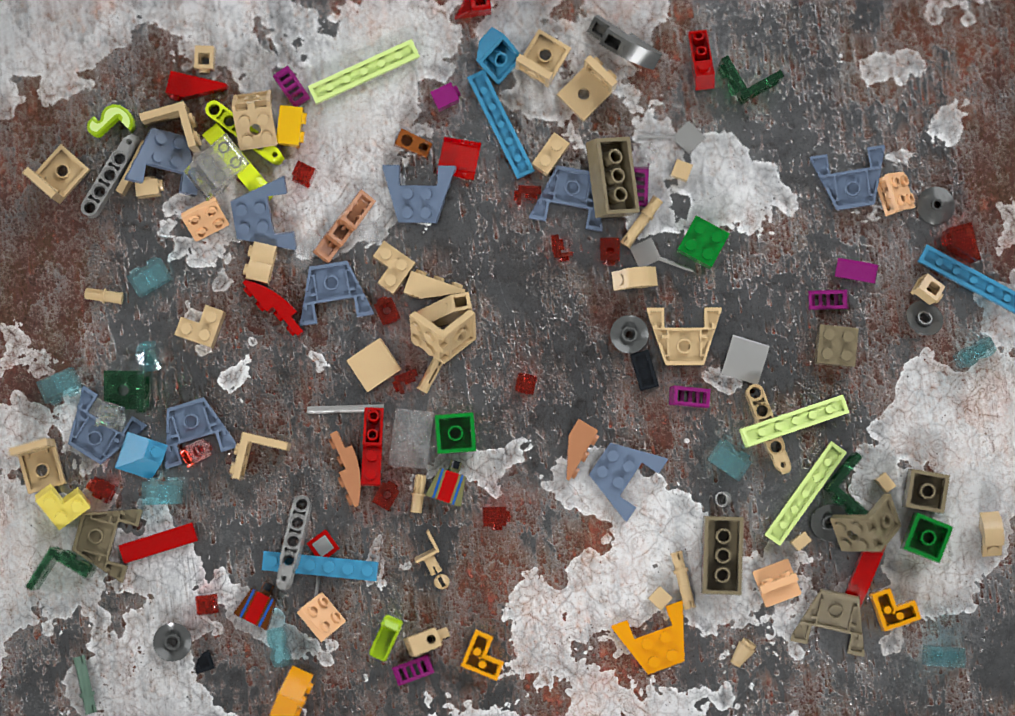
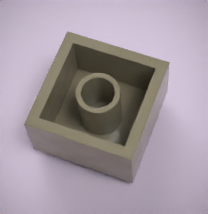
M818 325L814 364L848 368L855 367L859 328Z
M908 469L902 507L944 514L950 475Z

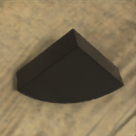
M210 649L202 653L198 658L196 674L216 668Z

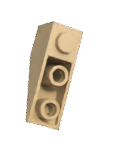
M416 269L415 272H410L403 293L420 300H428L464 293L466 290L462 289L463 285L452 282V284L444 282V278L435 275L434 278L426 276V272Z
M469 292L449 295L417 311V313L434 325L441 326L451 324L469 309L473 311Z

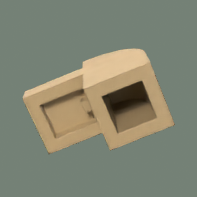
M633 267L612 272L614 291L658 286L656 267Z
M999 511L980 512L979 530L982 536V557L1001 556L1005 538Z

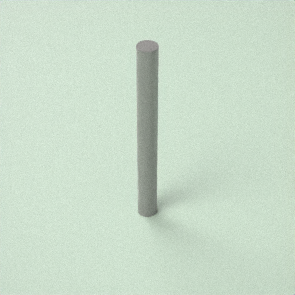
M384 404L307 406V414L364 412L365 407L384 408Z

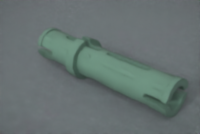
M85 655L74 657V665L81 691L79 696L83 700L85 715L98 712L94 700L95 691H92Z

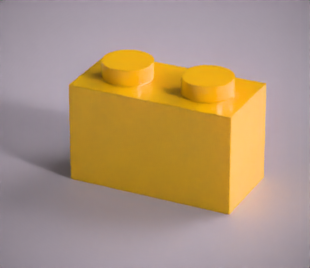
M280 105L276 135L277 146L300 148V144L304 143L305 132H302V127L307 122V113H304L303 107Z

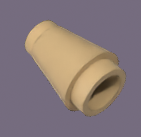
M743 637L742 640H739L730 662L740 668L755 652L756 645Z

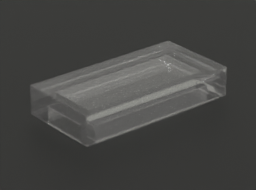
M309 229L289 262L306 272L316 256L313 250L323 237Z

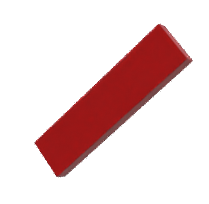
M192 522L118 546L123 563L126 564L196 542L198 538Z

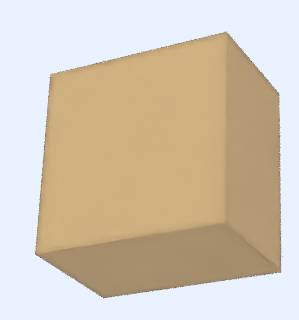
M677 159L670 177L687 182L693 165Z
M886 472L881 473L874 479L884 493H888L896 487Z
M802 531L790 541V544L796 551H800L812 540L805 531Z
M659 586L648 599L659 610H662L672 597Z

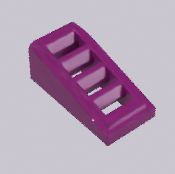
M288 65L273 75L274 80L293 106L299 107L311 99ZM289 73V77L280 81V78ZM294 80L293 84H291L287 88L284 87V85ZM298 86L299 89L291 95L288 93ZM300 93H303V96L300 97L298 100H293L294 97H296Z
M634 167L635 173H644V177L635 176L636 181H644V184H636L637 189H644V192H637L638 197H644V200H638L639 207H646L648 204L649 167Z
M848 290L808 291L809 310L849 309ZM823 294H826L825 306H823ZM831 294H834V305H831ZM839 294H842V305H839ZM815 295H818L819 306H815Z
M670 386L669 405L709 408L711 389ZM685 392H687V402H684ZM693 392H695V401H694V403L692 402V394H693ZM700 393H703V401H702V403H699V402H700Z
M428 654L392 668L398 686L435 673ZM421 661H424L425 666L427 668L426 672L423 671V668L420 663ZM417 663L418 669L420 671V674L418 675L416 674V671L413 666V664ZM407 666L411 669L412 677H409L406 669ZM399 669L403 670L405 680H402Z

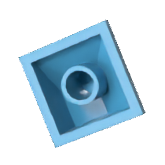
M491 27L479 40L476 61L492 80L499 85L515 68L516 59L521 53L503 33Z
M127 431L114 468L151 480L162 464L168 445Z

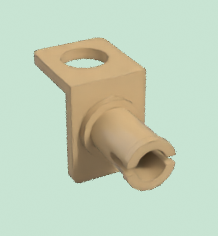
M428 529L426 532L434 548L416 556L414 559L416 563L424 561L432 576L436 574L433 566L437 573L441 572L442 568L434 556L440 552Z

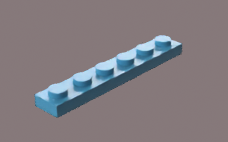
M483 69L467 77L517 180L535 172L485 70Z
M929 245L925 246L917 261L918 263L1015 314V291Z
M264 551L262 570L278 572L281 552ZM301 555L300 563L295 573L377 581L379 562ZM287 558L285 560V565H292L294 563V558Z

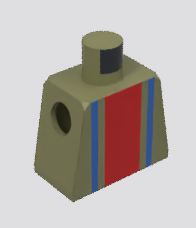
M451 459L448 470L440 468L426 496L461 507L466 476L459 474L462 463Z

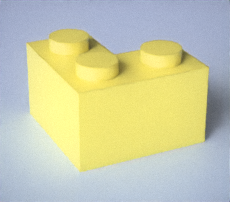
M49 484L35 495L36 503L58 530H61L91 508L90 501L79 487L62 498L56 489Z

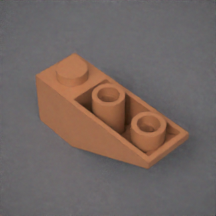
M580 419L577 420L568 436L566 473L568 481L570 478L575 479L580 470L577 466L580 461L585 462L590 453L587 449L590 444L594 446L599 438V435H597L599 430Z

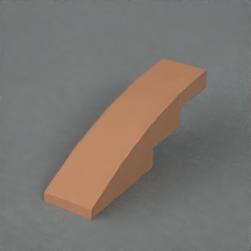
M361 189L313 250V253L328 264L352 232L356 230L376 201Z

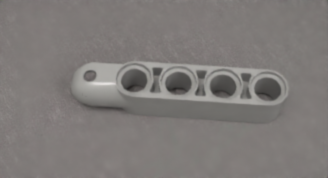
M129 134L124 137L116 151L109 157L81 204V211L87 217L96 218L103 210L139 147L140 139L138 136ZM124 155L125 161L122 164H117V157ZM108 172H115L114 179H106ZM104 188L105 194L98 197L96 194L97 190ZM94 204L95 210L92 213H87V206Z
M304 495L297 496L293 501L281 550L276 585L282 590H288L293 584L312 512L310 500ZM300 503H307V507L305 509H298V505ZM296 521L303 522L300 528L293 527ZM291 540H299L296 546H289ZM287 558H294V563L292 565H285V560Z

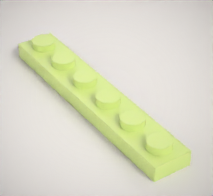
M410 39L308 86L317 105L418 59L420 55L413 40Z
M840 395L739 429L745 448L847 414L849 410L844 395Z
M832 441L829 442L764 535L781 546L847 452Z

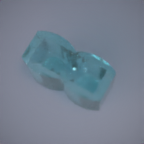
M986 337L975 341L969 347L958 350L952 357L958 368L962 369L974 365L980 359L991 356L996 352L997 348L991 337Z
M280 626L268 629L267 641L272 648L270 657L273 666L277 668L290 665L292 653L287 645L288 632L286 628Z

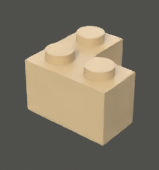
M383 241L373 255L375 260L388 268L378 281V285L395 296L416 266V263Z
M205 305L199 323L181 317L174 335L214 349L226 312Z

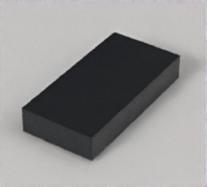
M649 349L630 354L639 390L644 391L658 387Z

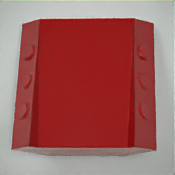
M444 137L438 166H457L453 177H459L462 180H474L482 143Z

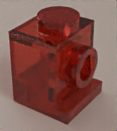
M298 160L292 172V181L309 189L317 174V170Z
M383 296L376 300L377 303L374 304V307L384 327L401 320L392 297L387 298V296ZM389 307L391 312L385 314L383 312L384 308Z
M518 373L515 392L533 395L537 377L531 374Z
M202 438L185 446L179 453L187 468H190L212 455V447L209 442H205Z
M95 476L94 479L90 478L86 489L92 492L91 496L99 500L105 498L104 502L110 504L119 486Z
M389 480L387 484L382 482L372 503L390 511L400 493L397 490L398 485ZM386 491L391 493V497L388 499L384 497V492Z
M217 593L195 596L197 615L219 613Z

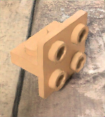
M904 172L888 173L879 179L878 194L885 216L915 208V199L910 192L909 180Z
M215 196L181 213L183 222L196 242L229 225Z
M789 559L778 561L752 572L765 607H770L801 595V590L797 583L798 577L793 572Z
M323 592L319 593L297 612L321 642L346 622Z

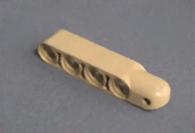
M752 384L747 387L745 397L755 423L774 418L762 386ZM751 388L758 389V398L750 396ZM758 406L765 407V416L757 414ZM782 436L763 442L766 451L771 456L774 467L782 475L791 471V463ZM774 441L780 445L778 452L771 450L770 446Z

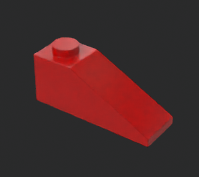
M170 71L165 93L170 96V100L181 102V99L190 100L227 91L228 85L223 82Z

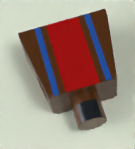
M264 581L260 591L251 588L233 614L264 630H268L277 603V599L270 596L275 586Z

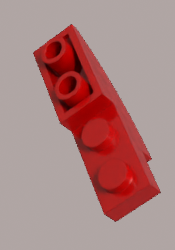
M247 280L242 282L245 285L243 290L249 297L254 296L257 299L255 304L262 312L266 310L270 313L275 309L274 315L280 322L284 320L288 324L285 328L292 336L296 334L300 337L305 333L293 319L298 312L285 299L267 287Z
M364 408L361 486H380L384 408Z

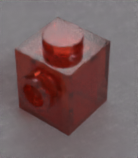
M600 238V263H604V266H615V263L620 261V238Z
M483 507V527L491 526V530H503L506 522H510V511H506V507Z

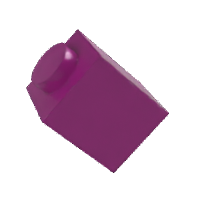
M451 82L430 92L439 112L459 103L458 97L461 96L458 87H453Z

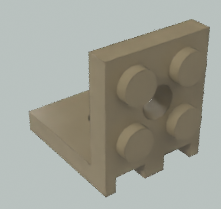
M883 494L867 515H833L830 518L841 551L882 552L902 526L891 494Z

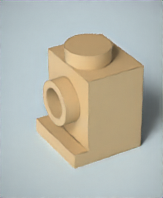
M195 45L194 69L199 71V74L209 75L210 71H215L216 48L214 46ZM209 59L208 64H203L202 61Z
M155 176L144 177L143 183H135L136 197L142 199L162 196L161 191H164L163 179H155Z
M927 273L918 278L910 293L916 294L931 305L938 303L942 299V292L945 286Z

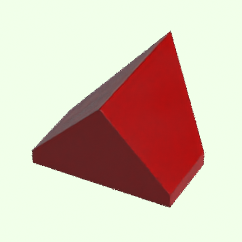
M464 0L454 19L490 15V0Z

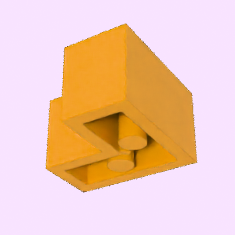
M884 588L869 594L881 631L886 632L922 619L915 600H909L896 605L890 588Z
M475 629L461 666L497 681L504 661L487 655L494 636Z
M292 665L278 692L270 716H300L301 708H303L307 699L305 694H310L314 685L311 683L313 675Z

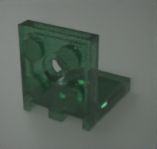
M728 55L721 59L718 65L719 69H717L720 77L726 79L729 84L727 85L728 91L732 96H736L740 105L778 85L784 78V74L779 70L747 88Z
M104 370V409H136V413H145L150 410L151 371ZM121 384L128 387L129 392L127 395L119 393L118 388Z
M858 452L851 453L823 487L832 496L830 499L834 503L847 508L845 511L849 515H866L869 512L839 487L863 458Z
M58 546L50 547L25 587L31 591L39 590L57 561L84 578L93 577L96 570L92 568L93 565L88 561L78 560L74 552L68 549L67 551L63 550Z

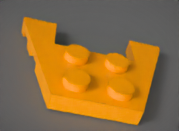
M682 600L665 606L672 624L671 626L634 639L628 620L611 625L613 631L647 674L684 662Z

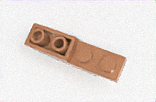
M335 431L330 434L331 439H329L332 449H337L340 455L337 456L340 466H345V470L339 472L340 477H338V481L342 488L346 487L348 494L345 496L349 505H354L356 508L360 505L362 492L359 461L353 445L345 448L339 432Z

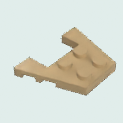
M722 307L704 308L703 328H665L664 308H646L665 366L704 365Z

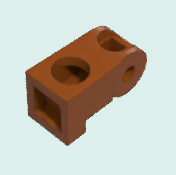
M402 128L394 144L399 149L414 153L423 158H427L433 145L429 141Z

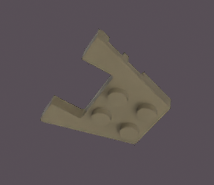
M143 510L87 512L81 514L72 551L99 567L117 581L124 583L128 566L110 561L111 551L119 523L122 522L139 527Z
M821 588L791 634L790 641L807 644L812 626L851 634L847 647L848 654L864 657L859 596Z

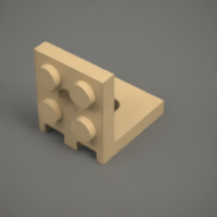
M538 29L524 54H519L517 57L515 69L521 70L529 75L528 77L538 80L548 88L571 51V47ZM542 51H549L551 57L548 60L541 59L540 53Z
M591 55L585 59L583 68L557 94L583 122L616 90L618 82L616 80L617 76L611 70L606 71L602 67V61L596 56L593 58ZM579 91H588L589 97L585 100L580 99L578 96Z
M271 90L233 95L231 107L239 151L278 145L271 108ZM257 124L261 130L258 133H253L250 130V126Z
M184 101L139 113L141 122L146 127L180 118L188 147L193 153L201 151L202 140L197 131H195V127H197L196 119L190 113L189 107H187Z
M60 144L36 172L27 167L22 173L49 197L60 204L87 175L90 169ZM62 166L68 168V173L65 176H59L58 169Z
M469 309L449 326L441 330L414 311L410 314L411 341L414 345L425 350L428 355L435 357L445 364L476 340L475 313Z
M242 432L241 441L236 444L234 454L237 455L236 461L232 462L230 468L232 478L244 480L252 443L290 451L291 443Z
M43 438L8 448L10 456L18 457L28 494L39 492L49 484L53 487L67 484L55 439ZM40 465L47 467V473L44 476H40L37 472Z

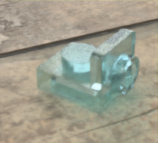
M145 341L137 346L135 356L143 374L161 369L162 364L156 352V342Z

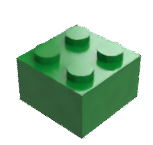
M695 216L676 252L711 269L730 233Z
M473 412L435 415L437 454L476 452Z
M913 513L900 549L935 563H940L954 527L923 514Z

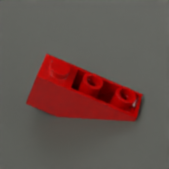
M707 30L688 32L695 90L714 89L715 72Z

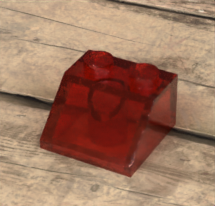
M972 222L949 227L942 232L941 242L943 247L946 246L948 252L969 264L981 260Z

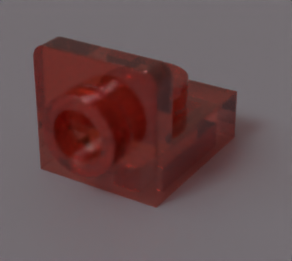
M518 185V190H514V201H517V206H521L522 195H525L526 199H537V196H541V186Z
M559 234L551 235L553 260L558 259V262L570 261L569 258L573 257V252L561 253V250H564L563 239H559Z
M416 368L394 376L395 381L392 383L396 393L400 391L401 395L405 394L401 385L402 382H405V385L416 381L415 377L419 376Z

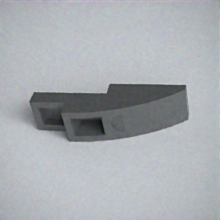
M599 15L594 17L587 30L589 34L600 40L599 44L606 49L645 68L654 70L662 56L661 52L634 34L628 35Z

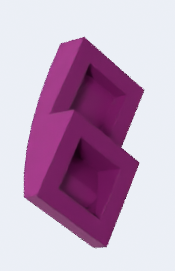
M838 258L835 277L875 284L879 265Z

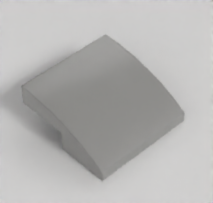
M732 335L721 374L752 384H758L769 345Z

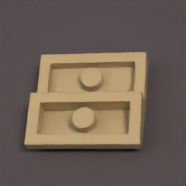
M381 338L346 360L367 392L402 370Z

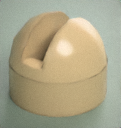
M445 574L437 575L434 580L435 586L441 590L446 589L450 583L449 577ZM442 577V580L445 583V586L443 587L440 581L438 580V578Z

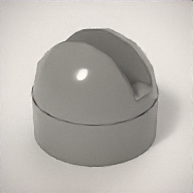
M726 491L718 492L715 496V502L719 507L728 506L732 502V496Z

